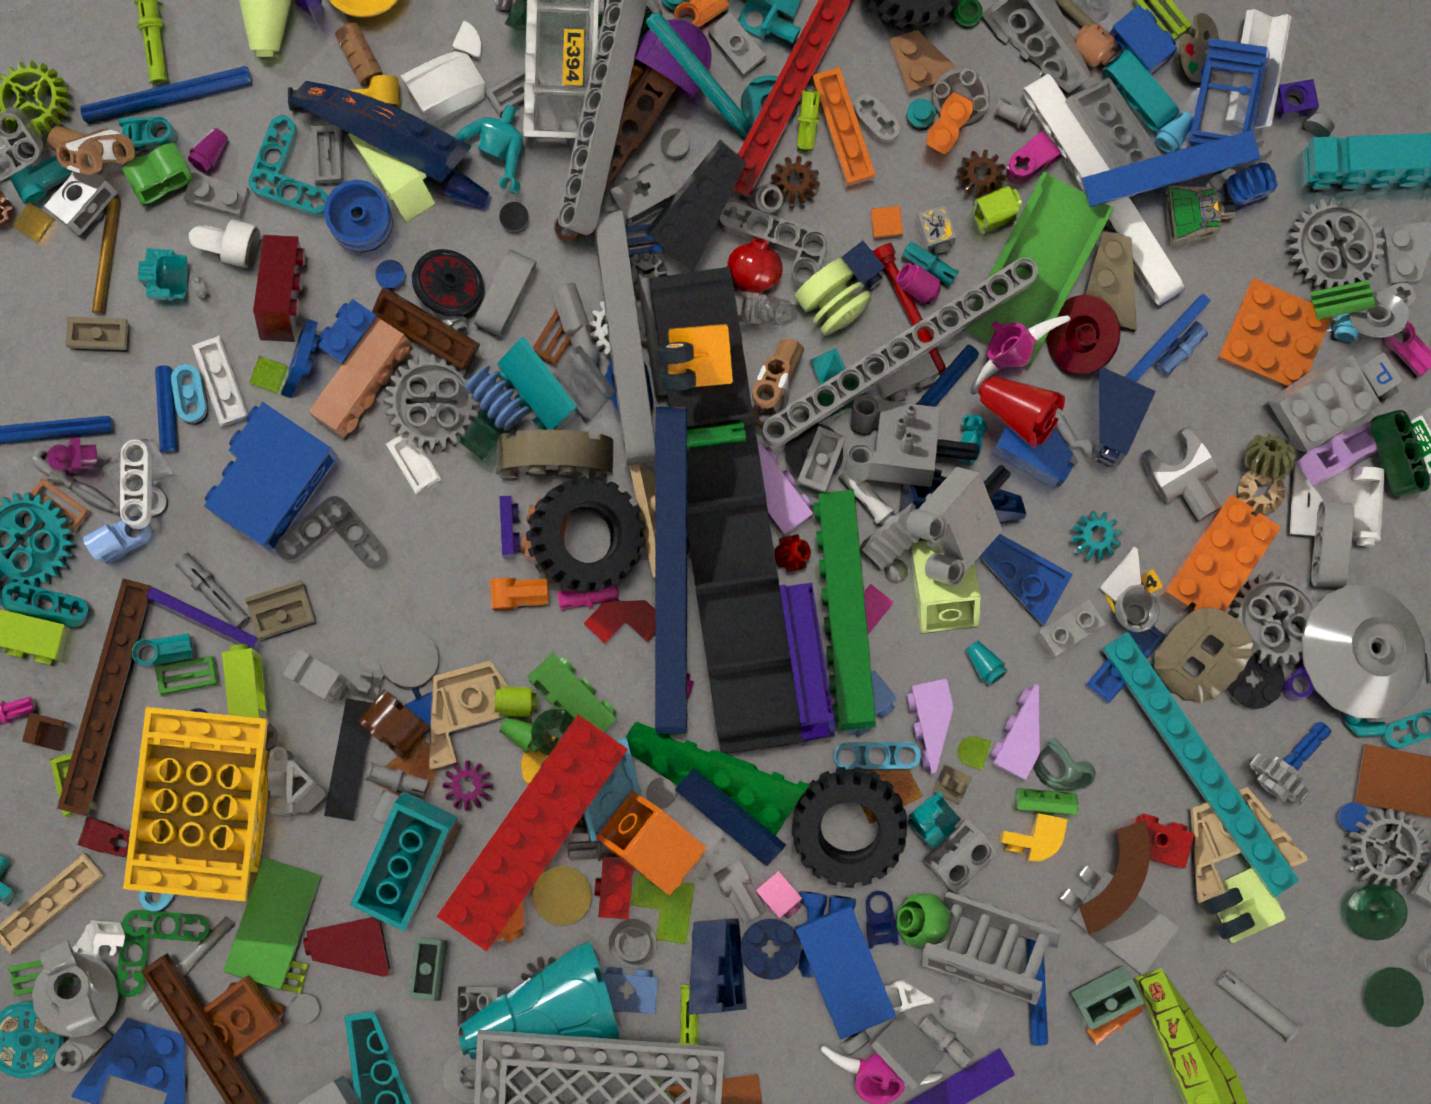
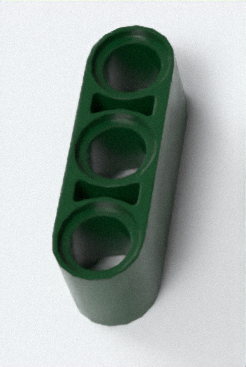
M1396 410L1372 418V435L1392 492L1397 497H1404L1427 491L1430 486V477L1408 414L1403 410Z

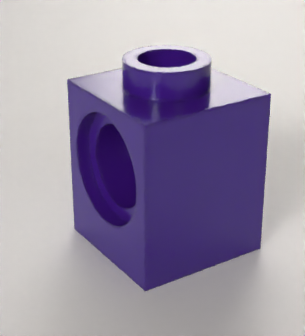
M1314 79L1279 85L1274 112H1278L1279 120L1308 116L1310 113L1318 110L1319 103ZM1287 96H1296L1300 100V105L1294 106L1290 104Z

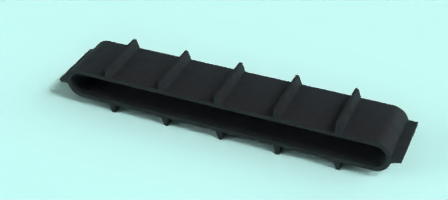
M730 267L650 278L660 346L669 343V329L727 324L729 331L733 382L731 384L698 386L679 391L666 390L668 406L687 407V430L743 422L746 441L744 442L738 441L691 447L687 451V533L720 752L726 754L800 743L803 741L743 351L742 334ZM663 364V371H667L668 365Z

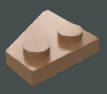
M918 30L890 39V45L908 95L934 87L941 75L950 69L957 68Z

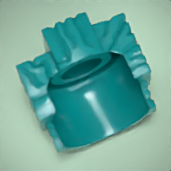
M146 248L145 261H139L138 280L146 287L145 295L151 300L184 299L188 283L187 256L177 255L173 249L159 250Z
M940 791L916 808L909 815L910 820L908 821L914 832L932 850L956 829L955 825L961 820L944 800V795Z

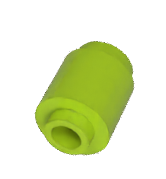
M503 686V689H495L494 713H502V716L530 717L531 711H537V693H531V687Z

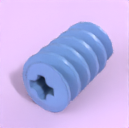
M487 366L471 377L465 386V390L469 394L474 393L473 400L481 402L480 408L483 411H488L487 417L490 420H495L496 428H503L505 431L520 422L529 411V407L526 406L518 409L522 399L519 397L511 400L510 398L515 392L514 389L511 388L504 392L503 389L507 381L502 380L497 383L496 379L500 375L499 371L489 374L490 366Z

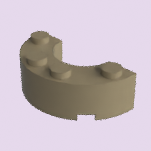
M574 430L517 431L516 437L509 438V433H504L496 437L495 473H500L501 478L512 479L518 478V474H525L526 472L529 474H546V470H558V474L573 475L576 472L589 475V479L593 477L607 479V475H613V439L602 434H598V439L589 438V432Z

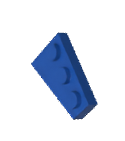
M999 534L980 556V559L1042 626L1046 624L1073 575L1002 534Z

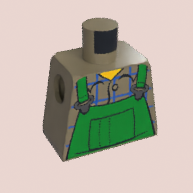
M1172 185L1168 186L1165 191L1172 247L1216 235L1221 229V219L1236 217L1234 201L1218 202L1216 188Z

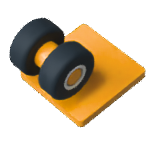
M727 324L669 329V343L657 348L658 361L668 365V370L662 372L659 376L660 387L664 390L679 391L692 387L731 384L733 382Z

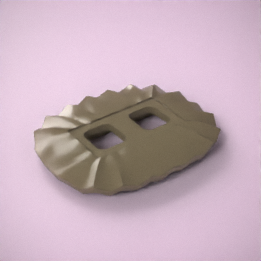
M1216 608L1197 609L1182 619L1163 641L1155 655L1154 670L1164 685L1168 686L1172 692L1179 694L1184 700H1194L1202 703L1208 699H1215L1237 679L1239 673L1244 670L1247 661L1252 656L1253 641L1248 630L1228 613ZM1208 635H1213L1224 643V646L1217 654H1211L1201 646V643ZM1190 657H1195L1205 665V668L1198 676H1193L1183 668V664Z

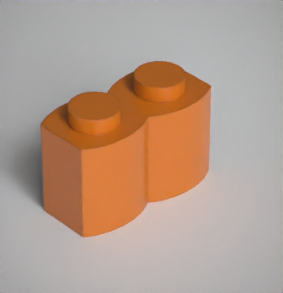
M958 91L953 92L944 102L940 118L930 128L926 145L943 154L948 153L958 140L960 127L967 122L972 114L974 100Z

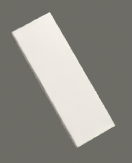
M220 335L192 345L221 428L246 420L248 411Z

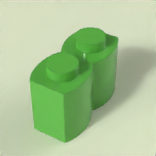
M174 142L161 144L149 155L136 157L122 168L141 205L151 203L162 197L166 192L179 189L193 179Z

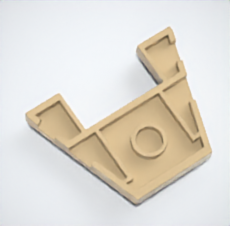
M491 660L433 676L429 746L430 771L457 763L449 733L507 717L502 716V713H494L495 689H503V686L508 685ZM508 716L512 719L533 724L529 717Z
M1248 787L1238 790L1290 868L1308 861L1303 851L1296 847L1291 841V837L1273 820L1272 815ZM1207 803L1190 809L1192 833H1194L1193 852L1198 903L1225 892L1214 863L1241 853Z

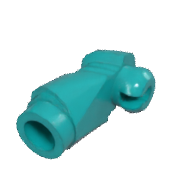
M968 414L962 420V426L966 431L963 432L961 442L978 444V456H980L983 444L982 437L984 432L988 431V426L981 416ZM958 459L968 465L974 464V460Z

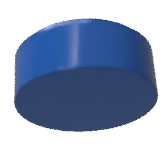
M395 260L381 262L375 272L379 285L390 290L400 288L406 278L403 266Z
M1347 803L1338 812V823L1347 832H1359L1361 830L1355 824L1362 822L1367 826L1368 823L1364 816L1369 813L1366 807L1360 803Z

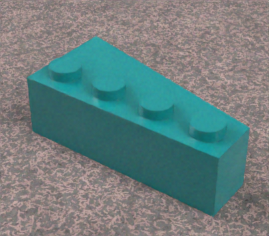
M375 1011L344 1015L353 1088L360 1103L411 1104Z

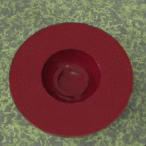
M1078 295L1067 299L1057 317L1069 316L1070 320L1049 331L1047 335L1048 349L1055 362L1069 372L1076 374L1096 372L1101 367L1107 365L1117 351L1121 332L1118 317L1113 308L1101 298L1091 295Z

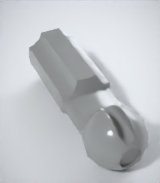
M568 283L551 290L564 332L569 334L573 346L572 362L580 370H592L599 364L600 351L591 342L587 330L589 323L576 284Z

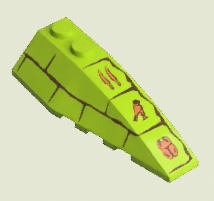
M1158 968L1133 978L1145 1002L1143 1004L1183 1104H1249L1235 1069L1163 969Z

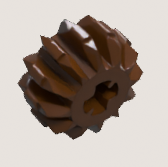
M983 150L981 157H979L976 151H972L971 159L963 157L961 163L964 167L957 169V174L962 176L958 180V185H968L964 194L969 195L972 191H975V199L980 198L982 192L987 195L992 193V190L1001 189L1000 183L1006 181L1007 176L1001 173L1005 170V164H996L999 158L997 154L993 155L991 159L987 158L988 150ZM979 170L985 171L984 180L978 179Z
M797 156L796 163L793 164L791 159L786 157L785 166L777 163L775 170L778 173L771 174V181L775 182L776 184L774 185L780 189L783 201L789 197L790 206H794L795 199H799L800 204L805 205V195L813 199L816 194L813 189L820 187V182L815 180L819 176V171L810 170L812 167L810 160L802 165L801 156ZM795 176L796 180H800V185L796 186L794 182H790L791 177Z

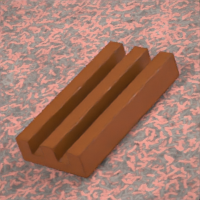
M557 309L533 346L534 351L541 359L550 362L555 367H557L571 344L568 334L555 356L552 357L550 355L564 333L561 324L546 350H541L542 345L560 318Z

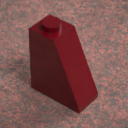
M370 917L306 931L307 938H303L306 956L311 955L312 961L382 977L392 975L381 920Z

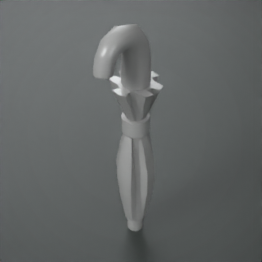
M41 446L33 451L31 460L35 468L49 476L47 478L48 482L62 483L63 486L72 489L84 502L116 515L120 512V508L115 506L107 496L95 487L81 481H76L75 478L70 475L68 476L64 470L58 471L51 468L47 461L42 459V456L47 454L51 447Z

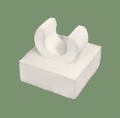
M90 921L89 934L94 954H98L101 945H109L108 952L111 956L116 953V946L123 947L125 934L120 922Z

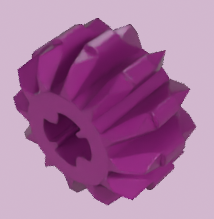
M466 760L465 770H462L461 766L455 763L454 768L457 774L454 775L449 771L445 773L448 778L453 780L452 783L445 782L442 784L444 789L453 790L445 795L446 800H451L457 796L453 807L456 809L461 806L463 800L465 801V811L471 810V801L474 802L478 809L482 808V803L478 798L481 796L485 800H490L491 796L483 791L484 789L494 788L493 783L483 782L491 776V773L487 771L479 776L483 768L481 763H478L473 771H471L472 763L470 760ZM468 778H473L472 784L475 786V790L473 792L468 790V794H464V787L461 785V782L464 779L469 781Z

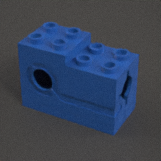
M262 402L259 407L254 406L246 418L248 423L242 431L238 430L232 436L229 442L231 447L228 451L236 458V461H230L222 472L224 478L218 486L214 485L205 496V501L207 502L204 507L213 515L272 553L276 548L277 541L287 532L338 456L330 446Z

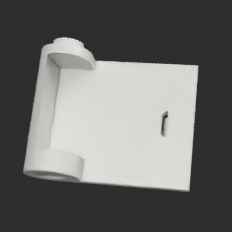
M1295 463L1293 467L1290 534L1315 537L1317 511L1321 501L1352 503L1354 507L1352 540L1357 541L1356 545L1374 546L1375 541H1381L1385 470L1376 467L1348 469L1313 487Z

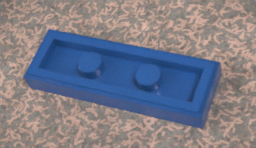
M1154 625L1144 632L1136 633L1131 631L1129 633L1146 659L1166 637ZM1107 659L1085 685L1109 704L1125 683Z

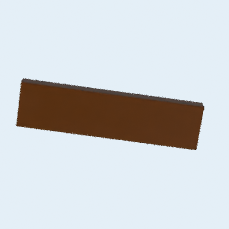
M381 289L372 310L378 318L464 371L470 369L480 343L390 289Z

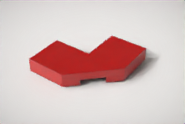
M646 600L603 602L583 624L604 644L625 623L648 642L655 635V608Z

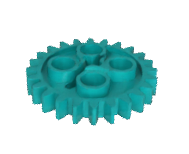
M25 492L23 499L20 493H13V502L8 497H2L3 507L0 506V537L5 531L8 532L10 543L4 547L0 542V581H4L8 577L7 584L18 581L28 585L29 581V584L38 587L39 579L43 584L50 583L48 574L58 577L59 572L56 567H67V564L62 560L63 556L72 557V553L66 550V546L75 544L74 541L67 540V535L73 533L74 530L65 529L64 527L70 521V518L59 517L64 509L60 507L52 509L54 500L48 499L43 504L44 495L37 494L33 500L32 493ZM28 511L32 516V522L28 527H25L22 523V516ZM44 522L45 526L41 530L36 531L41 523ZM47 533L51 537V545L45 550L41 545V539ZM23 535H31L27 538L28 546L21 545L25 541L22 537ZM15 549L10 558L7 559L6 555ZM24 553L28 555L30 561L25 569L19 563L20 557Z

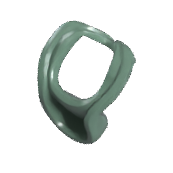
M1051 738L1048 741V747L1039 754L1034 764L1035 772L1045 784L1066 791H1077L1092 784L1096 775L1095 768L1090 762L1079 761L1075 763L1064 746L1057 741V738ZM1053 750L1064 760L1066 765V773L1061 778L1054 777L1042 762Z

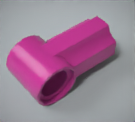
M1408 322L1402 330L1404 342H1398L1394 335L1382 337L1386 348L1395 351L1412 371L1420 377L1431 368V350L1416 335L1415 328Z

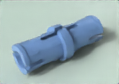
M1195 321L1188 331L1179 339L1177 338L1172 343V347L1155 362L1158 369L1169 376L1185 358L1189 359L1193 355L1192 351L1209 335L1208 330L1201 323Z

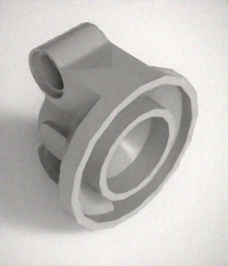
M68 940L38 952L44 969L36 978L32 998L34 1011L42 1024L57 1035L71 1038L91 1035L105 1026L115 1012L119 996L116 979L108 966L93 955L76 953ZM69 977H78L81 980V989L77 996L72 999L60 998L57 991L61 982Z

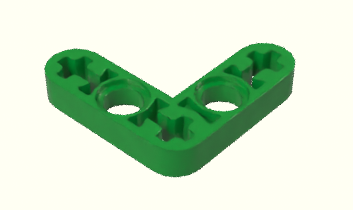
M132 910L128 912L122 924L125 939L123 947L120 946L116 979L119 993L126 997H135L144 991L146 978L142 972L134 971L133 979L138 981L139 985L134 987L132 992H129L128 986H124V980L130 979L131 970L124 971L125 965L130 967L141 966L142 971L148 966L151 938L200 942L212 930L209 919L202 915L149 910ZM138 914L140 915V920L152 921L151 915H155L156 917L153 921L154 934L149 933L151 927H139L138 932H135V927L130 926V921L136 919ZM171 917L175 922V930L171 934L166 935L161 932L159 924L163 918ZM181 917L185 918L184 924L194 925L196 920H200V925L205 926L204 932H199L198 937H195L194 931L183 930L184 936H179L182 929ZM134 944L142 949V957L137 962H131L126 956L127 949Z

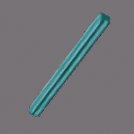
M652 13L646 20L647 26L739 136L746 138L753 124L662 14Z

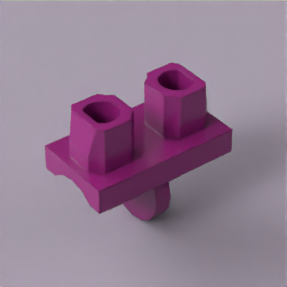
M71 438L66 446L58 444L51 447L46 459L48 465L54 470L62 471L67 469L66 474L68 476H76L80 469H93L94 464L97 463L96 445H80V438Z

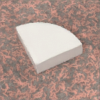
M463 21L452 48L479 60L482 52L480 37L471 24Z

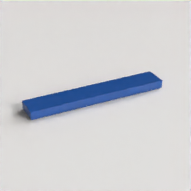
M1249 130L1086 176L1081 181L1088 205L1093 207L1253 162L1261 157L1253 131Z

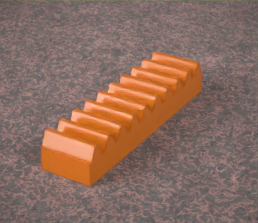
M840 67L812 75L813 87L816 92H821L820 108L823 111V117L841 166V172L844 175L845 184L851 186L875 178L876 174Z

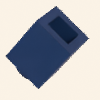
M863 240L841 257L854 272L851 280L854 284L862 282L864 285L863 289L866 287L872 289L883 280L881 275L884 274L885 266Z

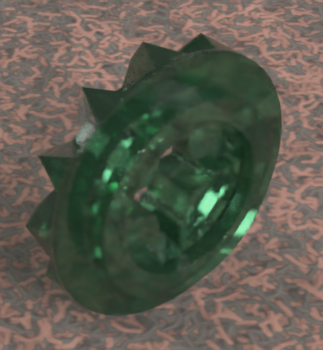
M550 709L541 713L535 719L531 729L532 742L537 750L549 756L561 738L556 737L554 741H551L552 736L545 728L555 730L560 725L559 731L564 735L575 718L562 709Z

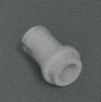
M1002 97L994 114L1016 123L1017 128L1020 129L1021 126L1024 128L1028 127L1034 112L1029 111L1030 107L1028 106L1023 108Z

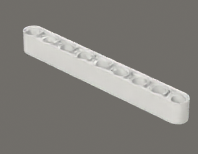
M1049 74L1044 75L1022 89L1027 103L1050 139L1062 152V158L1083 191L1084 188L1081 181L1083 177L1110 170L1065 103L1067 99ZM1125 197L1105 203L1114 207L1105 225L1110 232L1132 238L1133 269L1154 302L1160 306L1185 291L1183 281L1131 199Z

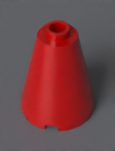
M993 376L990 379L986 378L978 390L980 402L1029 446L1035 449L1037 444H1044L1051 435L1059 420L1055 417L1057 408L1063 411L1065 404L1064 395L1058 392Z

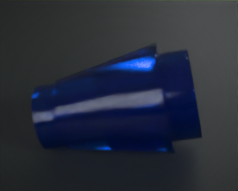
M454 172L444 193L451 196L450 199L483 208L490 192L486 191L465 174L461 173L460 175Z

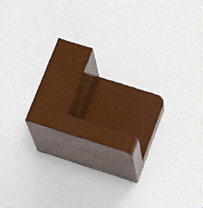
M29 713L22 742L63 751L71 723Z

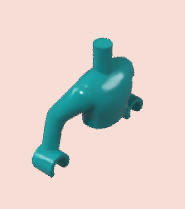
M507 104L500 119L482 117L463 127L455 137L465 142L472 136L480 133V140L477 146L479 150L503 161L506 158L505 175L499 179L500 188L506 189L507 184L512 181L510 193L516 194L521 187L519 180L514 178L518 156L523 145V134L511 125L518 108Z

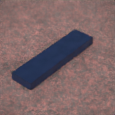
M695 768L675 788V791L764 865L768 866L786 846L783 841Z

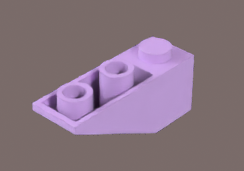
M759 443L758 449L769 519L780 534L786 537L813 517L811 509L814 506L804 493L800 496L793 486L797 483L787 470L782 472L776 462L779 459L769 446L764 448Z
M947 678L914 685L910 688L911 693L907 694L910 712H916L918 721L913 723L916 740H922L924 752H920L923 770L929 769L930 775H934L937 772L954 708Z
M1034 684L1031 689H1024L1018 700V704L1022 705L1017 716L1011 714L1004 728L1008 732L1004 742L998 740L990 755L995 758L992 763L993 766L1021 781L1027 779L1040 754L1039 685Z

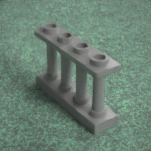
M946 892L944 904L950 911V930L944 938L940 939L938 944L933 945L926 942L922 953L921 966L1037 1005L1043 982L1038 981L1036 976L1047 946L1058 947L1061 930L1051 923H1039L1028 919L1019 912L1010 913L999 909L992 903H980L972 900L963 893L954 894ZM961 916L979 921L968 951L963 955L949 949ZM990 925L1007 931L996 963L992 965L978 959ZM1019 935L1036 941L1025 973L1021 975L1007 969Z

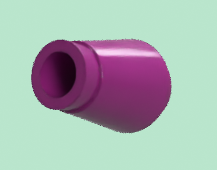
M214 128L189 150V162L203 172H207L209 168H214L225 142L228 140L227 135L221 130Z

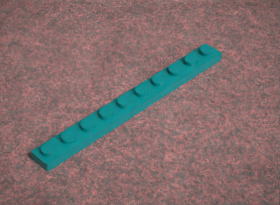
M1126 632L1103 647L1102 651L1271 897H1277L1299 882L1293 870L1130 634Z

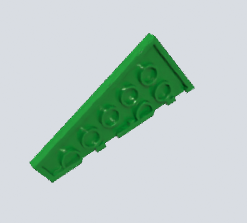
M639 722L633 724L625 737L627 738L632 756L677 786L695 768L775 836L809 786V784L799 781L798 784L784 779V775L773 772L772 775L758 770L755 764L712 749L710 752L699 749L697 748V743L688 740L683 743L672 739L669 734H656L655 728Z

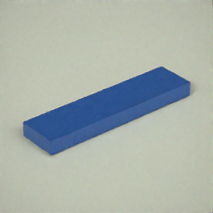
M1201 294L1125 377L1137 382L1207 307L1211 300L1205 294Z

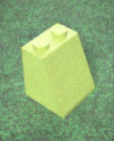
M926 539L913 543L911 545V563L920 633L979 627L981 595L975 562L965 572L964 578L958 585L952 586L932 580L925 574V564L929 556L933 553L940 554L941 551L931 549L927 545Z

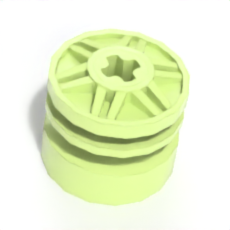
M838 258L823 267L794 294V298L805 312L812 311L818 307L821 309L814 317L813 322L820 324L826 321L821 327V332L825 336L853 322L873 299L869 291L859 294L864 287L862 282H857L849 287L846 285L854 272L842 258Z

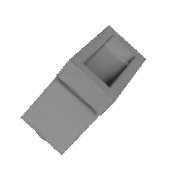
M298 649L283 673L289 679L332 704L334 699L338 701L347 688V685L344 684L347 678Z

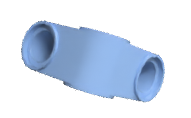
M129 516L130 521L140 519L138 516ZM121 520L113 525L106 524L84 536L83 540L95 560L109 564L119 560L128 552L149 541L152 536V527L148 524L142 529L140 535L133 538L130 534L131 527Z

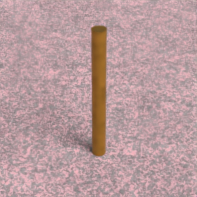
M113 198L107 204L92 305V312L103 314L120 203V199Z

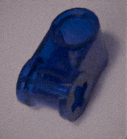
M882 890L871 891L864 900L868 948L873 949L874 945L890 943L898 946V930L896 919L894 918L892 899L888 893ZM882 895L886 899L887 903L883 911L874 912L871 909L870 901L874 896ZM889 932V934L875 935L876 933Z

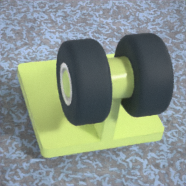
M1252 868L1222 881L1225 892L1205 902L1209 913H1217L1221 924L1217 926L1221 938H1229L1231 943L1240 941L1285 920V915L1277 898L1271 897Z

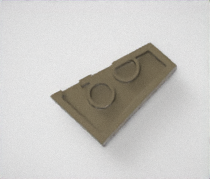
M1102 230L1085 295L1095 296L1106 301L1115 311L1120 326L1137 330L1132 238Z

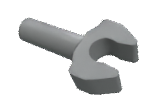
M1062 412L1056 414L1055 417L1059 419L1056 427L1070 450L1073 452L1074 449L1079 448L1083 451L1085 457L1090 459L1092 456L1090 441L1088 439L1081 440L1076 438ZM1073 454L1070 462L1076 467L1078 461Z

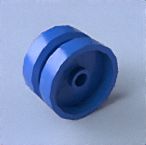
M356 179L343 182L334 188L326 199L324 208L326 224L337 242L348 250L364 252L375 249L386 240L391 232L393 218L390 206L380 189L370 182ZM356 214H358L359 216H361V217H359V218H354V216H355Z

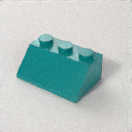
M524 336L498 361L500 380H506V387L508 388L512 385L517 391L518 395L515 396V399L520 397L522 399L520 406L522 408L526 406L530 408L536 416L532 421L539 430H562L580 417L577 405Z

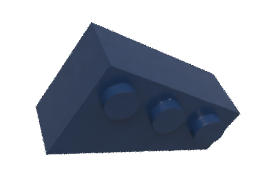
M739 918L693 923L688 1015L747 1009L743 961L740 951Z

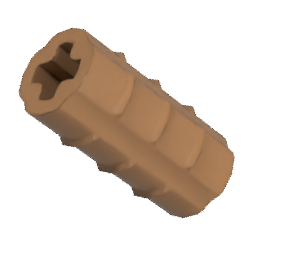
M349 23L335 32V37L341 46V50H343L347 62L350 63L361 86L369 85L371 77L383 75L377 59H375L371 47L368 45L357 23Z

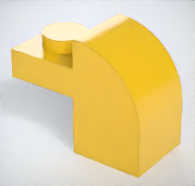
M1040 813L1035 814L1031 836L1002 831L999 843L1006 845L1005 850L1023 854V850L1028 849L1027 862L1045 860L1053 856L1061 847L1068 819Z

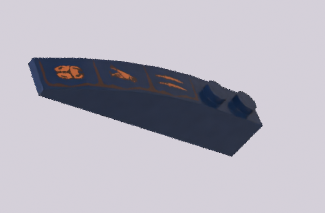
M305 81L290 99L291 102L439 182H442L471 148L470 144L422 118L383 101L336 86Z

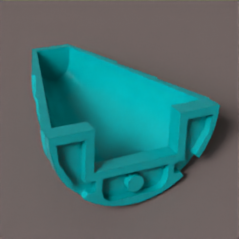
M586 942L582 945H577L541 972H536L508 994H502L461 1025L464 1036L458 1037L463 1055L469 1054L471 1059H476L478 1030L620 1039L605 981H603L599 971L600 966L591 943Z

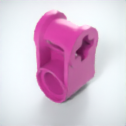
M1042 131L1011 156L1006 169V175L1012 183L1024 184L1039 172L1054 164L1062 156V152L1045 131ZM1016 165H1017L1018 167H1022V166L1024 165V166L1026 167V169L1024 170V169L1021 168V169L1017 170L1015 167H1016Z

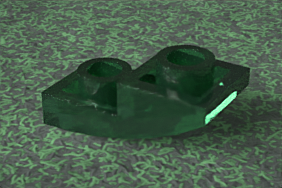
M480 408L459 442L483 460L498 440L503 428H496L495 420H490L487 417L488 411H483Z

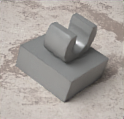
M355 665L348 694L375 701L380 695L384 680L382 672Z

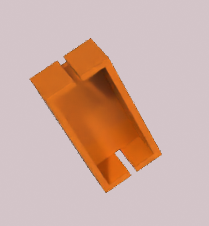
M1231 494L1213 517L1161 596L1182 610L1186 609L1191 602L1196 606L1188 614L1201 608H1216L1225 612L1281 529V526L1260 512L1255 516L1251 513L1254 508Z

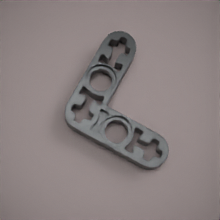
M332 496L323 501L280 537L276 544V552L284 561L295 562L335 530L367 567L379 568L387 559L385 547L347 502L338 496ZM334 503L336 506L342 504L343 506L340 508L341 516L337 517L335 514L330 516L327 520L331 525L328 527L317 516L322 512L323 516L326 517L331 512L329 508L331 504ZM311 521H316L321 525V531L316 537H308L305 533V526ZM353 524L362 527L363 533L358 540H350L346 536L347 528ZM299 531L302 538L309 543L304 546L302 542H299L294 547L297 551L294 555L290 553L284 555L283 552L286 550L284 544L287 541L291 544L295 543L299 539L295 534ZM369 536L372 538V540L367 542L373 550L378 548L381 550L378 553L380 559L376 562L373 559L366 560L369 554L363 546L359 551L356 549Z

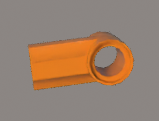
M691 0L690 2H683L676 7L674 19H679L683 15H689L694 19L691 23L699 28L727 10L730 4L727 0Z
M490 579L491 610L517 609L518 606L549 605L548 581L546 579Z

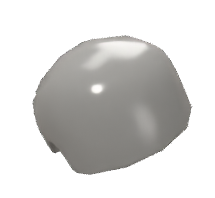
M1144 585L1129 586L1117 598L1114 607L1115 616L1120 624L1130 631L1136 633L1147 631L1158 621L1160 609L1156 600L1157 597L1155 594L1148 592Z

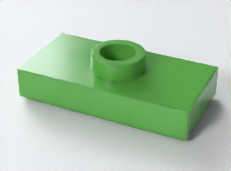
M1025 788L1017 789L1016 802L1018 810L1037 811L1040 814L1049 816L1055 813L1078 815L1079 804L1077 794Z

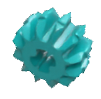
M1096 511L1090 512V520L1082 515L1079 518L1081 525H1074L1072 528L1074 532L1080 535L1072 537L1071 541L1072 543L1081 542L1082 545L1076 549V552L1079 554L1086 549L1088 551L1086 560H1091L1093 554L1096 553L1097 560L1103 561L1104 552L1109 557H1112L1115 554L1112 547L1121 546V542L1113 537L1120 536L1122 530L1112 529L1118 522L1116 519H1112L1109 523L1106 522L1107 512H1103L1100 519H1098ZM1092 530H1095V533L1098 530L1102 532L1101 543H1099V540L1094 542L1090 538L1093 535Z

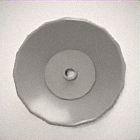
M1347 585L1325 595L1309 614L1302 636L1303 664L1314 689L1334 709L1355 718H1383L1403 709L1419 690L1426 668L1425 641L1414 615L1396 596L1374 586ZM1372 644H1374L1377 648L1376 653H1374L1372 650Z

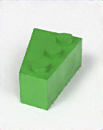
M552 652L527 676L529 682L570 724L579 714L606 733L617 722V719L613 716L617 711L605 699L600 702L593 695L596 689L585 678L580 681L573 674L576 669L565 657L559 659Z

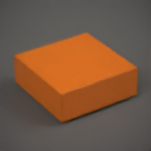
M900 206L870 210L874 239L903 236Z

